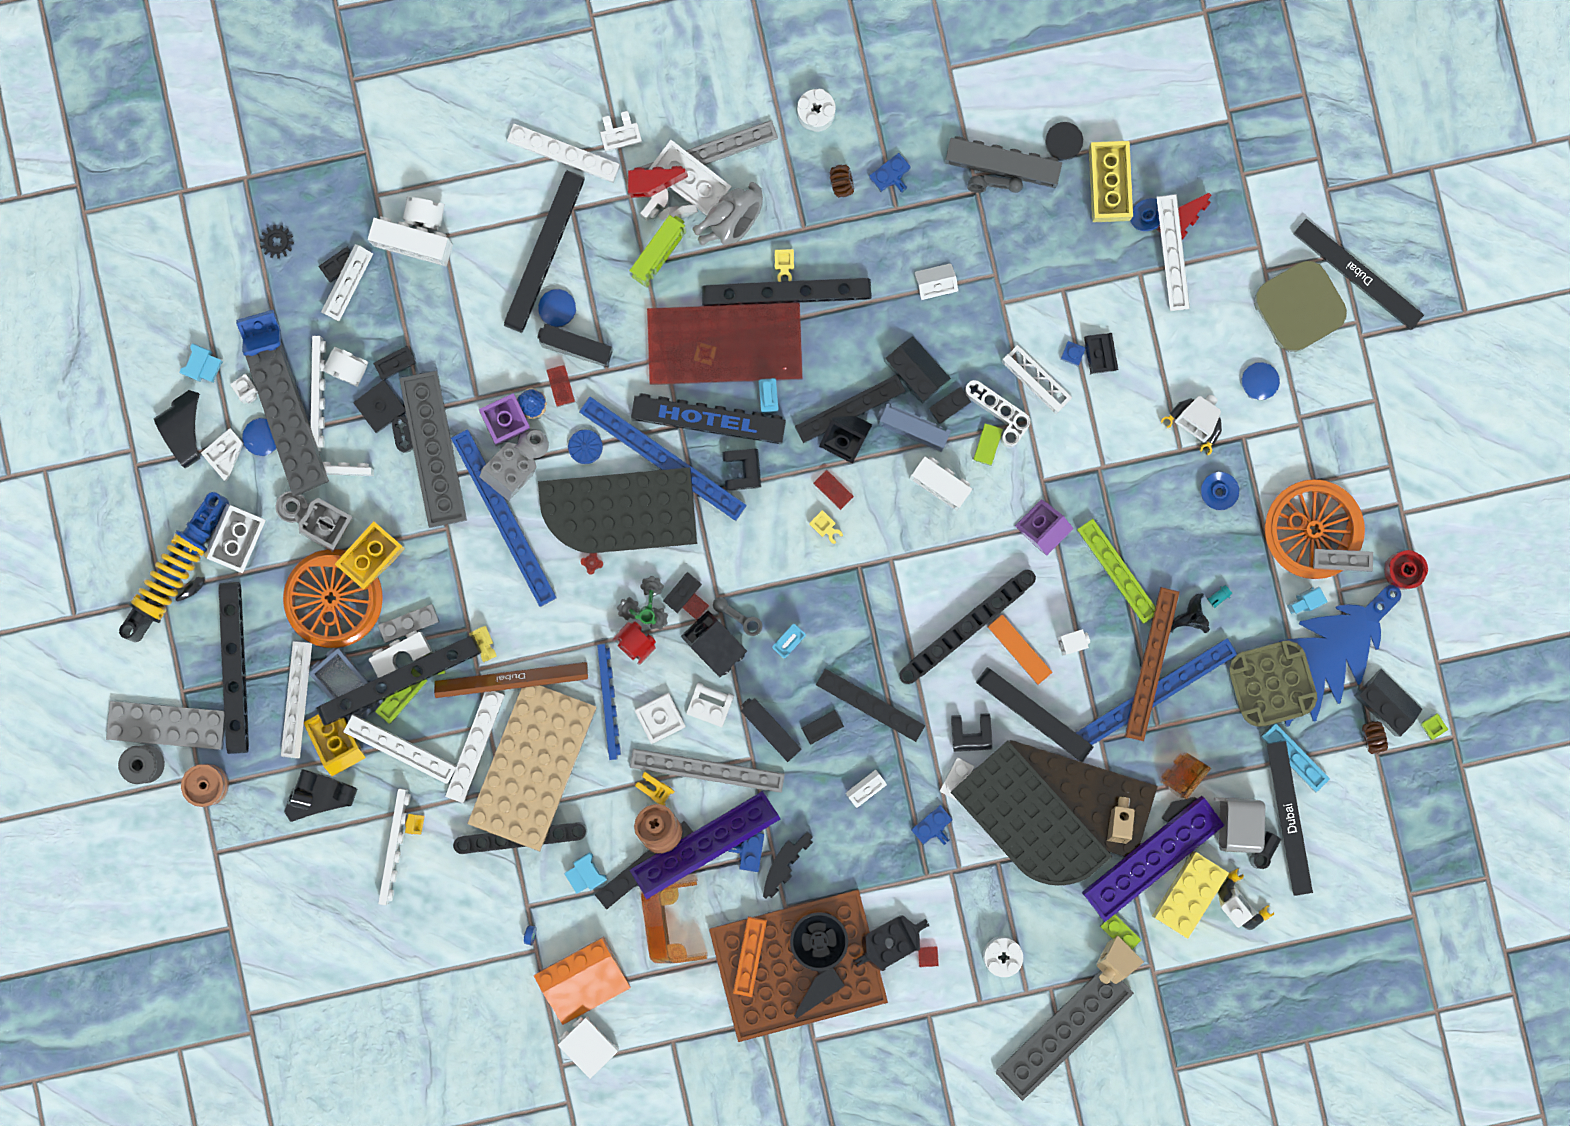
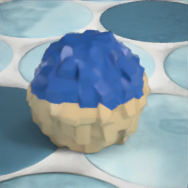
M535 388L526 389L517 398L524 416L528 419L541 417L546 411V397Z

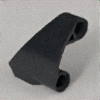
M191 390L174 399L171 403L172 407L154 418L156 427L163 440L184 468L200 460L195 436L196 410L200 394Z
M301 769L297 784L289 795L284 813L289 821L293 822L317 813L352 806L358 788Z

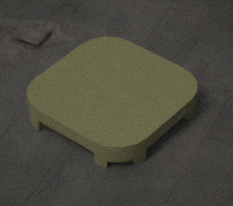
M1313 261L1298 263L1264 283L1255 295V308L1260 312L1276 339V344L1280 349L1282 348L1290 352L1301 351L1336 331L1344 324L1347 317L1345 303L1326 271L1320 264Z
M1289 640L1281 641L1249 651H1243L1237 654L1231 662L1230 677L1240 712L1244 720L1250 725L1264 727L1295 719L1310 713L1315 707L1317 692L1306 654L1297 643Z

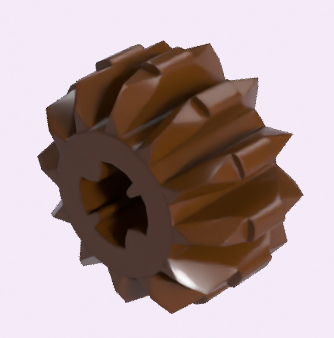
M846 164L832 167L830 170V180L834 194L838 198L852 195L854 192V182L850 168Z
M1372 721L1364 724L1362 732L1368 752L1370 754H1379L1387 751L1388 742L1382 723Z

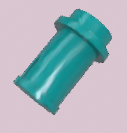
M1226 585L1220 586V590L1210 598H1207V600L1215 609L1225 599H1230L1232 592Z

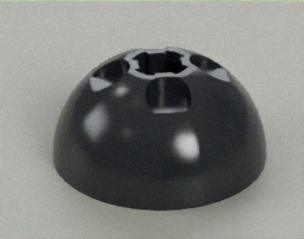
M822 912L811 913L801 918L794 926L790 937V946L795 959L802 966L814 971H824L835 967L842 961L848 949V935L845 927L836 917Z

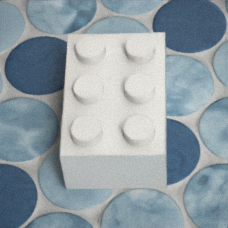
M924 456L910 479L957 511L972 491V488L969 487L971 484L963 478L959 480L954 477L955 473L949 468L945 467L943 469L938 466L939 462L931 456L929 458Z
M226 503L204 557L243 573L266 520Z

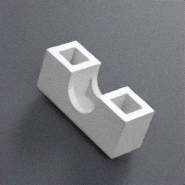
M415 630L406 635L407 639L401 642L398 639L389 644L390 648L384 651L381 648L372 653L373 657L369 658V661L378 678L398 669L395 660L400 652H408L413 661L433 653L423 632L417 633Z

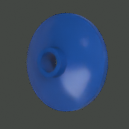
M1145 199L1133 207V217L1130 221L1134 228L1140 231H1151L1160 226L1157 199Z
M1216 472L1209 475L1203 481L1201 496L1205 504L1210 508L1226 510L1232 507L1238 500L1239 485L1230 474ZM1217 488L1222 490L1221 495L1216 494Z

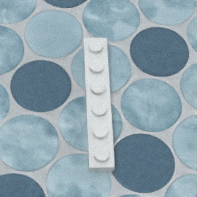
M513 124L507 142L612 183H614L620 168V164L517 124Z
M1177 194L1157 196L1170 311L1190 309Z
M312 336L311 430L318 451L321 452V448H324L325 439L322 436V429L325 428V418L322 417V410L325 409V398H322V390L325 391L326 381L323 379V372H325L323 368L326 364V361L323 360V353H326V341H323L321 336Z
M293 641L281 749L282 757L300 758L312 643Z
M496 691L484 693L445 797L461 803L465 802L505 697L504 694Z
M352 714L343 731L448 784L456 769V765L355 714Z
M400 788L397 793L378 903L381 905H388L389 901H392L394 897L392 883L396 882L398 871L395 870L396 863H399L401 856L398 848L404 839V832L401 831L402 825H405L407 819L405 808L410 803L411 794H408L409 789Z

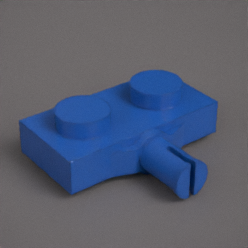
M898 153L873 172L869 178L880 192L888 186L895 184L902 193L907 189V186L901 181V178L911 167Z
M940 805L911 831L923 845L935 837L945 845L946 842L943 838L947 842L950 839L942 831L953 819Z
M763 833L755 834L742 842L741 846L737 845L734 847L735 849L728 851L739 853L740 870L759 872L764 841Z

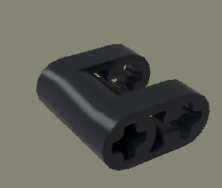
M758 449L722 452L723 462L742 461L743 479L725 480L726 491L762 487Z
M990 713L980 714L981 733L963 734L961 715H951L953 752L992 750Z

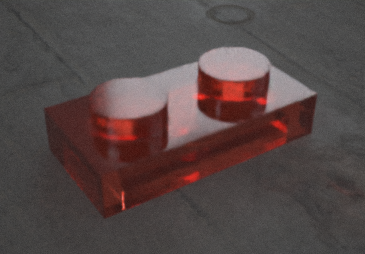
M565 365L546 370L556 407L574 403L575 399Z
M828 470L813 483L839 510L854 497Z

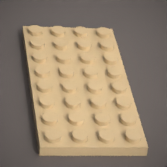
M540 685L521 688L467 824L540 852L597 707Z

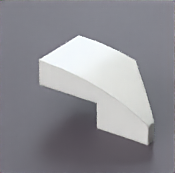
M696 205L681 206L680 208L678 206L667 207L658 216L661 220H666L669 215L685 218L697 213L698 210Z

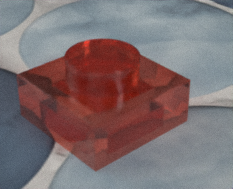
M694 593L683 606V609L698 620L709 605Z
M937 946L920 947L918 951L919 967L939 966Z

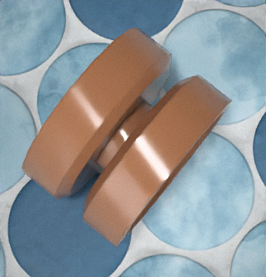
M213 764L193 766L185 772L181 780L183 797L190 804L198 807L218 804L225 798L229 789L227 774L222 768Z
M654 804L647 806L640 811L635 819V834L644 846L653 853L662 854L669 852L681 840L683 832L681 823L672 811L664 805Z

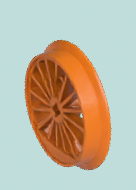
M1305 480L1289 486L1275 498L1267 513L1265 536L1273 557L1287 571L1303 578L1323 579L1334 576L1344 570L1313 569L1314 541L1317 549H1322L1320 541L1327 550H1333L1322 538L1324 537L1338 544L1336 550L1360 551L1365 536V524L1360 507L1346 490L1324 480ZM1307 492H1312L1311 517L1302 495ZM1317 493H1321L1327 497L1315 520ZM1298 495L1305 515L1300 513L1290 502L1293 497ZM1331 497L1339 505L1319 522ZM1286 504L1294 512L1289 516L1281 513ZM1342 507L1347 517L1323 525L1339 508ZM1279 516L1287 519L1288 527L1277 526ZM1294 516L1299 517L1301 520L1299 527L1292 524ZM1348 520L1345 530L1324 529L1325 527ZM1316 526L1315 530L1317 532L1312 534L1310 527ZM1277 530L1303 531L1278 540ZM1323 532L1342 533L1343 537L1341 541H1339L1324 534ZM1304 535L1290 549L1284 552L1280 545L1281 542ZM1306 539L1296 562L1293 561L1288 554ZM1310 541L1309 567L1299 564Z
M326 549L310 554L294 567L285 584L283 604L290 625L303 639L320 647L340 648L361 640L374 627L381 612L383 595L378 577L366 589L358 588L341 593L354 583L351 579L339 589L346 576L343 572L335 586L336 570L338 568L335 563L346 550L335 549L332 552ZM311 567H321L326 588L312 572ZM325 567H333L331 586L328 582ZM308 571L324 592L301 580L302 576ZM300 582L322 595L296 593L298 583ZM368 589V601L342 598V596ZM333 593V596L336 597V600H332L331 603V601L328 600V596H331ZM295 595L321 598L320 600L299 606L295 605ZM341 601L368 604L367 611L364 615ZM321 603L300 619L297 609ZM339 604L362 617L357 626L353 624ZM323 607L313 627L309 629L303 622ZM338 610L352 627V630L344 634L341 629ZM328 612L334 614V620L330 623L325 620V615ZM320 621L326 625L324 636L315 633ZM337 625L339 635L329 636V627Z

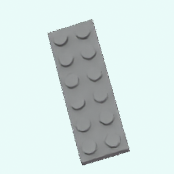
M110 701L106 740L223 750L225 731L224 711Z

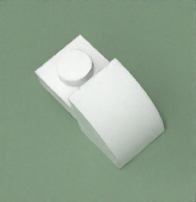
M667 188L651 197H647L650 201L640 213L641 217L646 221L650 218L653 219L659 212L658 207L663 210L668 207L669 195Z

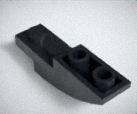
M808 831L795 845L788 840L775 857L764 886L763 897L765 899L768 896L772 898L779 891L777 887L781 882L785 884L792 877L790 874L792 869L788 866V863L793 864L800 857L798 853L802 848L806 850L813 843L811 840L813 836Z

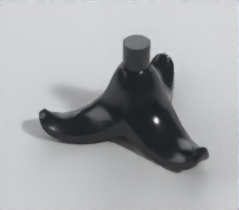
M1203 593L1193 596L1188 604L1187 612L1173 619L1171 633H1173L1175 628L1181 626L1201 629L1204 633L1209 632V621L1203 614L1201 599L1204 597Z

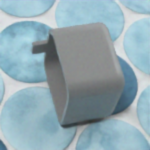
M1214 798V801H1220L1219 818L1225 825L1219 830V849L1225 852H1262L1265 844L1266 808L1264 802L1256 799Z

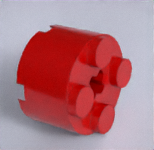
M1411 550L1397 552L1385 562V577L1390 585H1394L1401 590L1416 588L1424 582L1428 574V564L1425 558L1417 552ZM1408 567L1409 571L1404 573L1403 569Z
M627 622L612 640L614 642L618 640L619 644L617 646L632 660L637 658L639 660L637 664L641 665L656 649V641L649 634L647 636L641 632L642 627L637 622Z

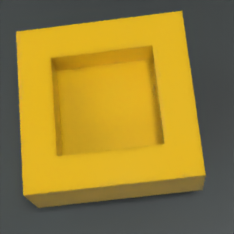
M408 814L405 822V833L421 835L425 816Z

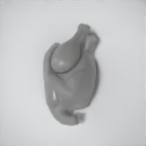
M750 182L749 190L744 191L741 188H736L721 197L719 202L709 211L705 220L692 228L695 235H700L708 226L713 231L710 234L698 237L700 245H705L707 242L720 239L723 245L740 241L760 214L763 202L762 188L758 184Z

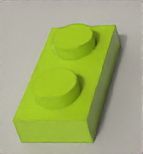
M1113 915L1100 925L1112 939L1119 936L1132 950L1141 941L1117 915Z

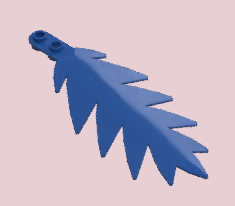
M1386 586L1366 607L1350 604L1336 606L1337 610L1349 615L1317 617L1299 622V625L1324 638H1295L1279 641L1289 640L1297 643L1306 654L1317 692L1316 705L1310 712L1313 722L1317 721L1321 708L1325 679L1337 704L1341 703L1346 675V661L1357 685L1361 684L1367 666L1371 639L1375 650H1378L1380 646L1381 626L1379 621L1401 599V591L1396 586ZM1390 591L1395 593V597H1391ZM1378 604H1381L1382 610L1377 608ZM1294 719L1285 721L1286 727L1290 726Z

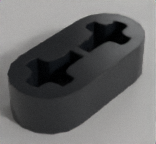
M402 416L396 417L392 422L395 444L399 451L408 453L413 449L408 420ZM400 420L406 423V426H403L404 433H401L400 428H396ZM402 436H405V440L410 442L406 449L400 446V443H403Z

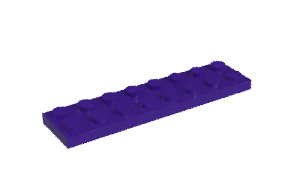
M762 791L684 837L671 851L662 854L657 853L630 869V872L645 898L648 899L781 819Z
M1200 796L1081 893L1101 919L1106 922L1225 825L1207 800Z

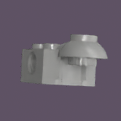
M529 429L521 433L518 438V444L507 442L483 467L479 477L506 500L510 501L533 476L537 467L534 458L542 457L548 451L549 442L546 435L537 429ZM530 440H535L538 444H533Z
M291 491L281 494L275 505L276 512L283 521L299 523V534L332 552L352 520V516L320 498L307 504L304 496L301 494L293 496ZM288 503H295L297 510L289 512L286 509V505Z

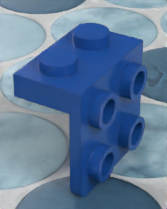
M274 310L236 320L243 339L242 352L244 356H254L264 350L271 351L281 345V328Z

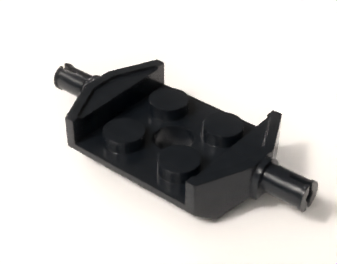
M899 915L862 937V956L853 960L856 963L855 966L859 967L865 962H869L879 971L886 970L885 968L914 951H919V933L921 930L929 927L928 921L924 919L918 924H913L905 916ZM888 937L893 940L891 948H887L885 945Z

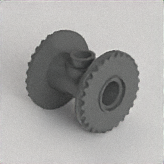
M149 745L132 746L126 749L121 754L118 762L121 776L132 784L156 781L162 775L165 767L164 757L161 752Z

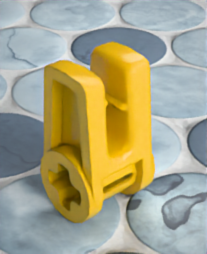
M644 771L642 777L653 784L656 790L652 791L641 782H637L635 787L650 796L659 805L665 806L666 800L675 791Z

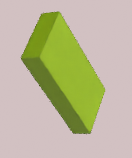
M984 424L974 455V461L992 466L1003 429Z

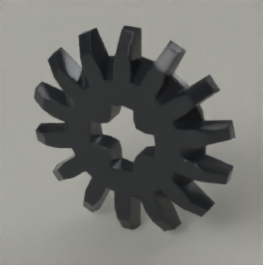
M273 225V230L267 227L268 233L262 232L265 239H260L259 242H264V245L260 246V248L267 249L264 252L265 255L271 252L270 258L277 254V259H280V253H283L286 257L285 250L292 251L288 245L294 244L293 241H289L293 235L287 236L289 229L287 228L283 231L282 225H280L279 229L276 228V225ZM280 237L281 246H273V238L278 239Z

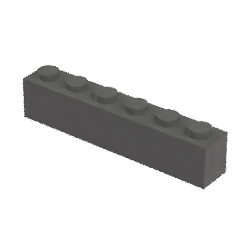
M960 136L950 138L945 164L1011 179L1019 178L1021 181L1056 188L1058 185L1063 162H1058L1059 159L1054 157L1041 158L1036 153L1023 154L1018 149L1005 150L1000 145L993 144L992 146H987L982 141L974 140L969 142Z

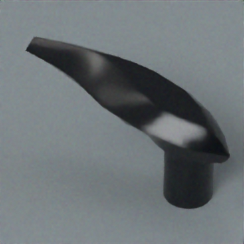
M196 577L184 589L183 593L175 598L176 601L184 600L197 593L204 585L205 577Z

